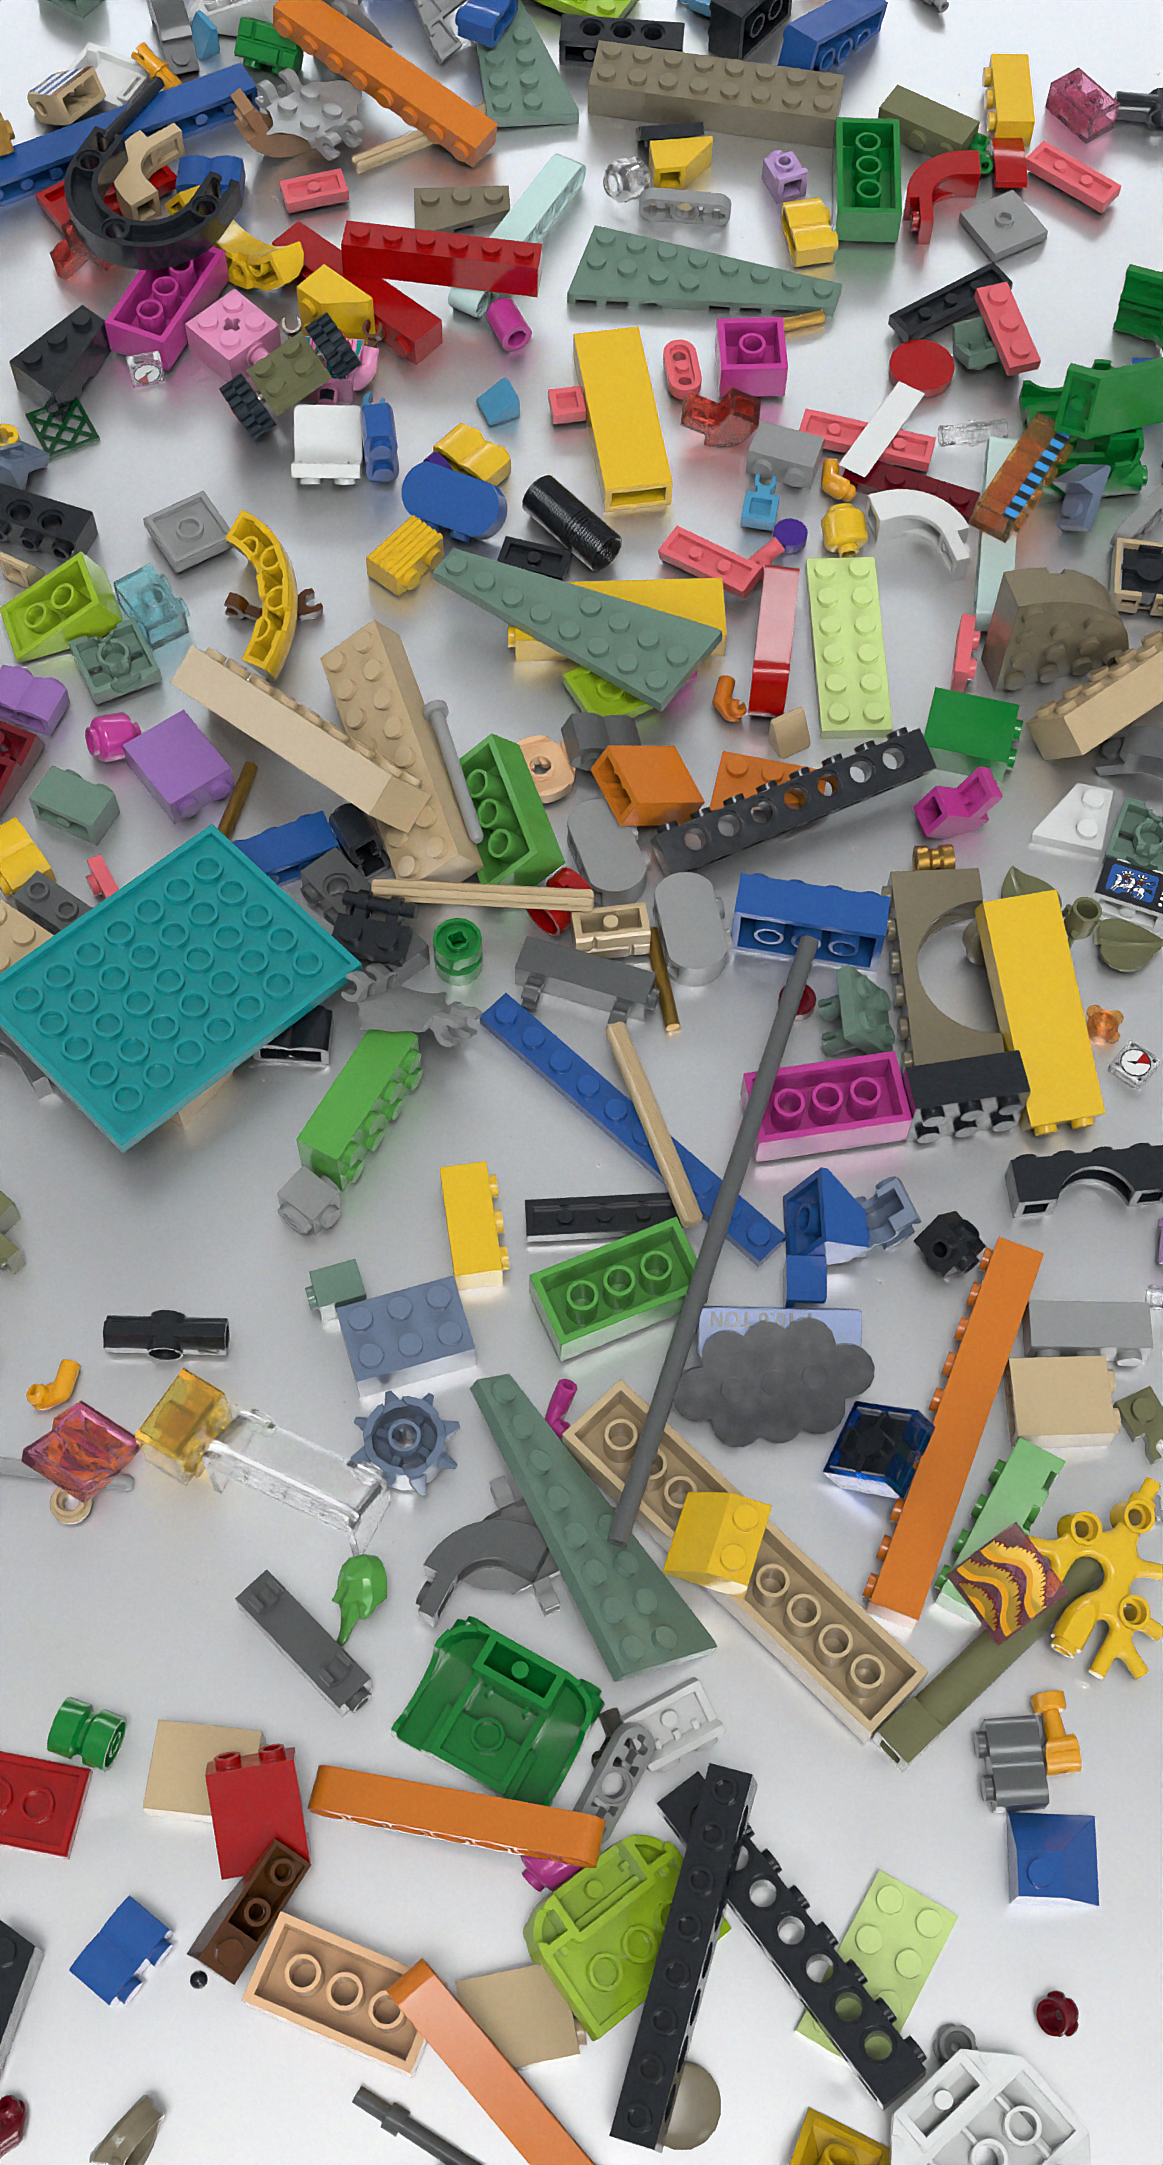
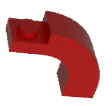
M952 151L937 155L920 165L912 174L907 186L902 221H910L911 231H916L917 245H930L934 224L933 206L949 198H976L981 176L979 151Z

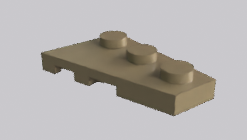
M509 185L414 188L415 229L454 233L455 229L466 226L475 229L500 222L510 211Z

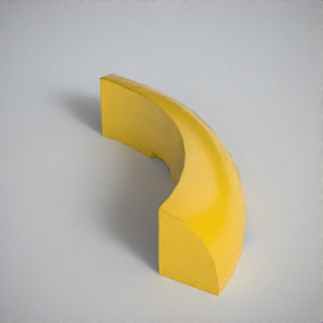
M200 185L182 191L166 202L164 205L169 215H173L181 210L191 200ZM234 219L218 242L212 246L225 251L229 282L245 289L258 288L263 289V291L277 289L298 277L303 267L304 252L300 241L288 246L269 245L251 236Z
M241 510L225 540L255 566L258 573L256 579L259 598L263 601L262 616L256 620L253 634L241 660L264 678L276 681L290 652L296 629L298 610L296 577L290 558L276 535L254 515Z

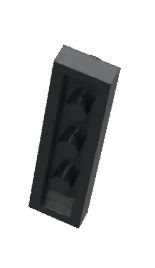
M992 262L890 314L888 325L904 342L918 340L978 309L974 298L976 288L1008 282L1010 289H1012L1013 282Z
M669 1192L525 1200L527 1242L626 1237L674 1217H677L683 1231L685 1229L680 1222Z

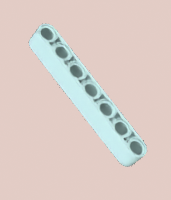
M555 153L489 238L539 243L581 188L586 175V166ZM451 287L448 304L479 319L486 313L500 293Z
M989 436L987 441L973 615L976 616L974 630L988 632L1003 572L1015 569L1018 517L1015 521H1012L1002 516V514L1020 488L1023 440Z

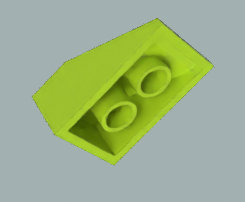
M82 552L73 556L0 607V613L16 660L20 663L70 649L69 641L85 635L88 638L95 636L102 638L115 629L117 623L124 621L106 571Z

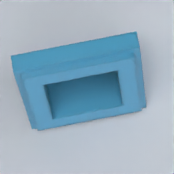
M200 10L196 11L190 27L196 56L200 61H204L220 53L217 27Z
M507 377L498 381L476 399V403L489 427L520 416V401Z

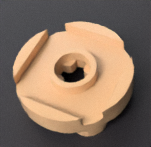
M543 735L530 736L517 742L520 745L542 804L557 801L573 791L576 767L570 765L563 742L560 741L559 745L556 742L549 741V737ZM540 764L542 768L550 769L542 775L534 773L535 765Z

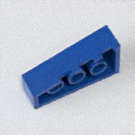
M831 0L800 18L789 22L783 32L784 41L777 66L825 72L833 64L839 67L846 60L851 49L857 51L880 31L888 2L885 0Z

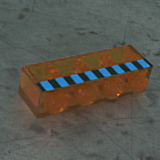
M1037 412L977 502L970 525L1004 543H1007L1014 531L1019 534L1029 517V514L1026 513L1029 508L1035 510L1044 494V491L1041 490L1042 487L1046 486L1049 488L1059 470L1056 466L1058 463L1064 465L1073 450V446L1069 444L1072 435L1054 431L1055 421Z

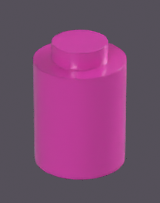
M504 298L498 299L490 305L486 312V320L503 348L507 351H515L524 347L531 339L532 331L512 299Z

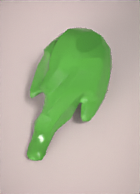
M361 1554L351 1557L341 1567L337 1581L338 1588L332 1598L334 1603L339 1604L341 1611L340 1632L336 1641L341 1647L346 1644L353 1626L359 1617L361 1620L369 1618L377 1605L387 1599L386 1571L382 1561L375 1555Z

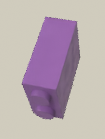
M184 709L122 745L128 766L174 824L184 818L194 816L201 808L214 800L226 797L235 787L231 767Z

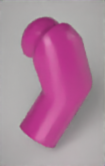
M569 1379L558 1381L544 1418L561 1441L562 1434L571 1426L564 1419L577 1391V1385Z

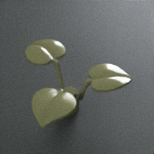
M1012 866L1003 881L1001 899L1055 889L1047 882L1025 874ZM1058 893L1060 907H1062L1061 897ZM1080 897L1074 901L1073 905L1067 904L1064 910H1062L1063 918L1065 917L1066 934L1069 936V948L1071 949L1075 940L1087 938L1092 933L1093 943L1101 945L1099 949L1101 959L1118 971H1138L1163 947V939L1140 926L1120 919L1100 920L1102 908L1092 898Z

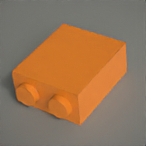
M608 745L590 769L620 826H662L674 820L677 821L678 825L689 822L691 820L689 815L698 811L705 803L675 746Z

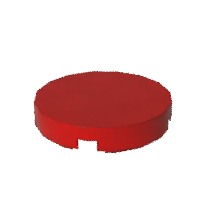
M925 339L910 340L900 344L892 352L888 365L889 379L894 386L898 382L904 383L925 393L923 397H933L945 391L951 384L955 370L953 357L948 350L936 342Z

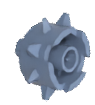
M390 1390L385 1392V1405L383 1403L378 1405L368 1418H355L354 1423L363 1431L364 1446L352 1455L350 1459L352 1465H366L370 1467V1470L378 1479V1493L382 1494L391 1487L399 1490L416 1491L419 1496L426 1495L427 1484L432 1482L443 1468L456 1469L458 1464L448 1455L446 1440L460 1429V1424L458 1421L440 1419L438 1411L433 1407V1394L428 1393L422 1399L402 1396V1399L399 1400ZM406 1439L413 1441V1444L409 1447H399L398 1442L405 1444Z

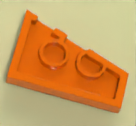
M723 751L710 809L713 812L723 808V801L743 793L744 798L757 794V787L772 780H776L778 785L790 781L788 775L805 766ZM809 767V769H810L811 772L814 771V770H817V769H815V768H810V767ZM818 780V790L824 795L827 781ZM786 793L784 796L786 805L791 809H799L800 803L798 798L792 793ZM754 806L751 809V814H754V810L763 809L761 807Z

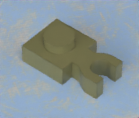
M1151 1386L1116 1401L1113 1408L1119 1409L1121 1423L1132 1442L1143 1439L1146 1457L1150 1464L1153 1465L1162 1458L1156 1449V1445H1163V1406Z

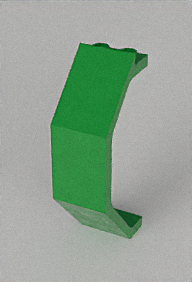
M1130 264L1126 270V279L1120 295L1121 299L1118 304L1119 308L1113 329L1150 339L1163 350V271L1159 272ZM1163 357L1110 370H1096L1074 363L1069 365L1054 431L1083 439H1091L1163 422Z

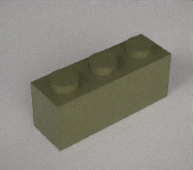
M898 84L881 104L878 112L879 119H899L900 143L932 158L947 152L968 150L969 144L973 141L975 134L978 133L980 121Z

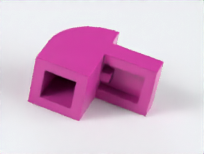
M979 766L957 788L935 786L913 809L926 837L947 839L970 833L989 821L987 812L1003 798V795L990 768Z

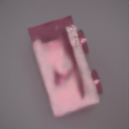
M1078 67L1051 82L1045 107L1067 126L1073 134L1087 144L1114 128L1120 103Z

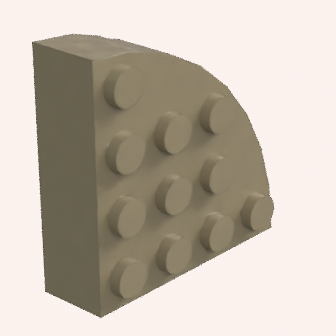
M1047 567L1003 572L981 660L994 692L1006 689L1016 690L1028 684L1037 682L1048 683L1064 676L1073 674L1083 675L1106 665L1110 667L1116 663L1115 657L1118 654L1129 649L1128 634L1107 589L1093 577L1069 569H1063L1061 573H1049Z

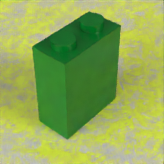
M935 687L924 739L936 764V769L970 776L979 766L988 767L995 781L1002 783L1005 770L1012 771L1016 759L1017 749L1011 748L1012 740L1019 741L1023 720L1017 719L1020 705Z

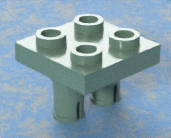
M850 965L836 969L839 994L819 1000L818 1006L821 1009L818 1010L820 1017L825 1023L842 1017L843 1027L822 1034V1040L826 1041L822 1043L825 1053L832 1057L837 1053L856 1047L868 1055L893 1051L892 1044L895 1043V1034L889 1022L888 1011L891 1009V1001L887 992Z

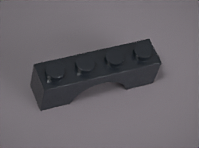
M1138 1143L1125 1149L1113 1150L1112 1147L1104 1146L1084 1153L1063 1150L1052 1156L1020 1155L1010 1160L1004 1175L1013 1218L1050 1215L1058 1201L1059 1194L1067 1187L1081 1182H1094L1112 1189L1122 1198L1127 1207L1163 1203V1145L1151 1146L1149 1143Z

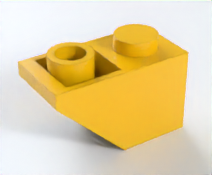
M712 136L649 141L648 166L652 187L678 190L687 189L711 165Z

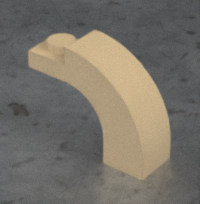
M175 123L149 137L139 130L125 141L128 162L114 181L118 204L125 218L151 221L162 215L158 190L148 179L160 168L185 155L182 132Z

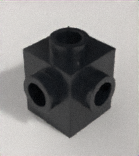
M957 1211L938 1215L914 1239V1243L925 1254L927 1264L935 1272L942 1274L943 1277L955 1273H960V1275L968 1273L979 1263L980 1260L977 1258V1255L986 1247L979 1238L980 1234L977 1228L968 1220L963 1219Z

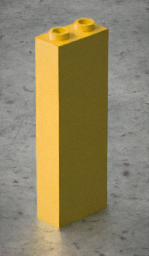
M639 326L573 334V359L578 384L581 386L586 407V423L604 511L609 512L671 504L673 480Z
M722 578L567 582L715 627L722 631V641L709 656H725L727 628ZM507 626L508 647H515L516 661L571 660L516 627Z
M1057 889L982 902L974 910L999 1029L1003 1035L1005 1052L1020 1051L1031 1090L1019 1120L1021 1132L1034 1130L1035 1136H1042L1058 1132V1125L1071 1123L1072 1129L1095 1125L1094 1119L1106 1114Z

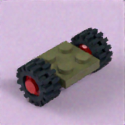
M327 312L305 327L320 351L317 348L313 350L302 332H299L246 370L258 388L257 394L242 373L219 388L236 418L243 424L254 440L277 425L264 406L266 402L276 417H278L332 379V376L322 363L325 361L323 357H325L340 380L362 365L352 350L350 342L341 329H338Z

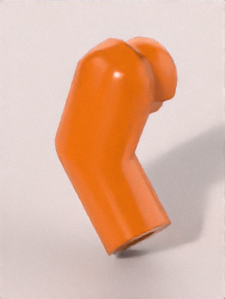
M722 675L718 678L712 701L713 707L726 721L738 722L746 714V705L744 702L739 705L740 700L732 698L735 679L728 675Z

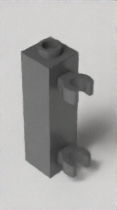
M528 935L515 965V985L524 987L521 994V999H523L521 1006L534 1012L537 1010L541 994L546 993L610 1012L609 1025L616 1022H623L626 1025L628 1018L644 1022L648 1009L655 1010L660 996V989L655 988L656 973Z
M267 1569L235 1598L239 1609L341 1717L349 1711L352 1713L358 1712L370 1700L372 1694L369 1691L373 1688L371 1677Z

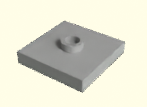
M1014 190L961 211L958 220L992 262L1047 239L1048 230Z
M204 490L143 518L145 528L176 573L233 547L225 540L230 530L229 526Z

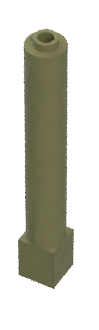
M1081 1557L1075 1560L1055 1596L1051 1597L1045 1594L1047 1596L1046 1600H1048L1045 1604L1047 1607L1032 1618L1029 1617L1025 1609V1591L1019 1598V1600H1022L1021 1605H1023V1610L1018 1615H1023L1019 1619L1021 1620L1019 1624H1023L1006 1637L1001 1628L999 1616L997 1622L999 1627L995 1632L988 1626L924 1689L898 1710L876 1732L872 1741L903 1772L956 1718L1059 1620L1069 1604L1084 1595L1104 1576L1101 1564L1091 1557Z

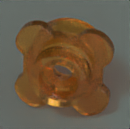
M1098 1005L1088 1007L1086 1011L1088 1016L1086 1025L1089 1039L1099 1044L1116 1043L1120 1038L1118 1027L1124 1020L1123 1014L1118 1010H1103ZM1100 1022H1105L1106 1026H1101Z

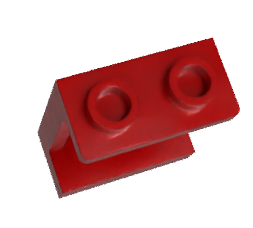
M271 1744L259 1748L256 1754L241 1756L240 1752L236 1751L226 1752L215 1756L214 1761L207 1763L205 1778L222 1880L244 1876L274 1839L311 1863V1846L304 1819L296 1768L295 1747L285 1748L283 1744Z

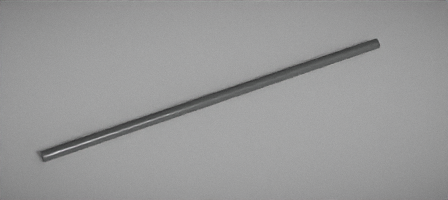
M805 935L800 938L610 1528L607 1541L619 1547H627L816 954L819 942L812 936Z

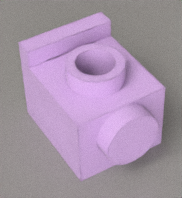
M775 150L767 158L763 159L762 180L776 204L806 195L808 171L806 168H802L793 151L783 153L781 150ZM791 182L792 185L784 187V183Z

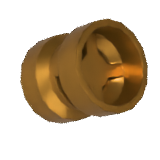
M942 844L936 849H930L926 845L914 846L912 854L913 871L955 869L953 845Z

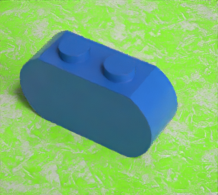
M429 461L414 466L408 472L402 484V501L410 515L420 518L422 522H425L427 526H430L432 530L435 529L437 532L440 526L452 529L451 537L469 543L471 537L479 540L492 537L502 528L507 517V501L499 487Z

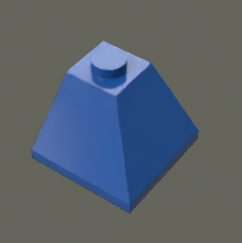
M820 1167L783 1196L786 1255L826 1256L827 1265L849 1262L868 1248L870 1232L866 1225L865 1210L828 1168Z
M1007 1812L1010 1904L1098 1908L1099 1888L1095 1816Z

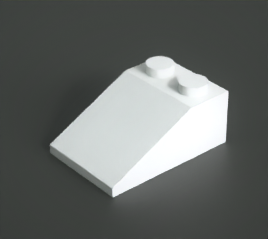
M190 0L186 12L190 26L196 11L200 10L217 27L218 34L238 37L237 33L241 17H251L273 23V6L279 0Z

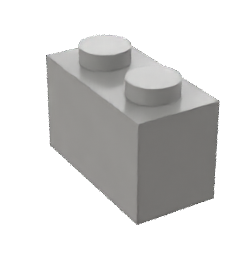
M760 420L748 450L746 473L753 475L760 473V478L771 480L773 476H776L778 482L810 490L822 459L825 438Z

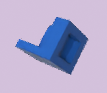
M786 1255L783 1268V1307H793L794 1303L824 1304L827 1299L826 1256Z

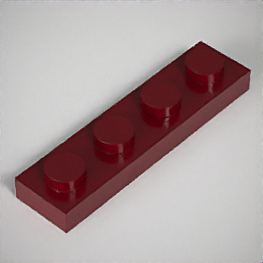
M880 461L874 464L866 477L846 468L842 477L850 481V484L856 487L857 492L866 495L894 489L916 490L934 495L954 507L963 516L968 525L980 497V492Z

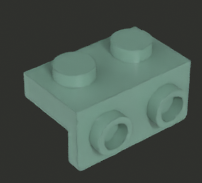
M982 316L956 322L952 325L953 355L968 369L979 370L987 367V364L1001 361Z

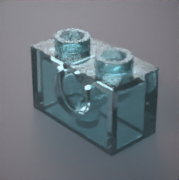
M150 563L113 582L118 604L129 619L135 618L147 644L153 651L189 632L186 617L190 616L185 602L181 597H174L166 576L163 573L158 575Z

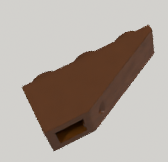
M274 1839L211 1915L187 1952V1955L221 1979L235 1985L311 1864Z

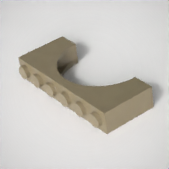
M979 868L890 872L887 886H882L881 896L891 897L885 936L886 940H892L893 951L889 952L890 973H896L897 984L893 985L894 1006H900L901 1017L897 1019V1035L899 1040L905 1041L906 1051L901 1053L902 1073H904L905 1067L1005 1052L1002 1033L971 1029L957 1023L940 1011L926 994L920 981L917 967L918 953L935 933L956 922L976 918L974 910L983 902Z

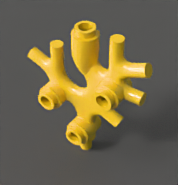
M1149 1477L1145 1478L1138 1493L1132 1492L1127 1501L1119 1502L1112 1507L1109 1516L1112 1530L1102 1531V1524L1099 1518L1092 1512L1082 1511L1065 1514L1059 1519L1057 1523V1539L1049 1540L1027 1535L1023 1541V1547L1028 1550L1031 1549L1032 1552H1037V1555L1045 1556L1049 1560L1050 1568L1046 1574L1049 1578L1045 1581H1047L1046 1586H1048L1046 1594L1051 1597L1055 1596L1075 1560L1081 1557H1091L1101 1564L1104 1572L1102 1585L1097 1590L1086 1593L1069 1604L1050 1634L1053 1638L1050 1644L1051 1647L1062 1655L1073 1658L1076 1652H1082L1096 1623L1099 1620L1106 1621L1109 1626L1108 1635L1088 1670L1099 1679L1105 1678L1115 1658H1120L1125 1663L1135 1679L1147 1674L1149 1669L1138 1654L1132 1642V1636L1135 1631H1142L1154 1641H1158L1163 1636V1625L1150 1617L1151 1611L1147 1601L1141 1596L1131 1595L1130 1593L1131 1584L1137 1578H1149L1158 1581L1163 1579V1564L1143 1560L1139 1557L1137 1551L1140 1534L1150 1531L1154 1526V1509L1156 1504L1153 1500L1161 1487L1160 1483Z

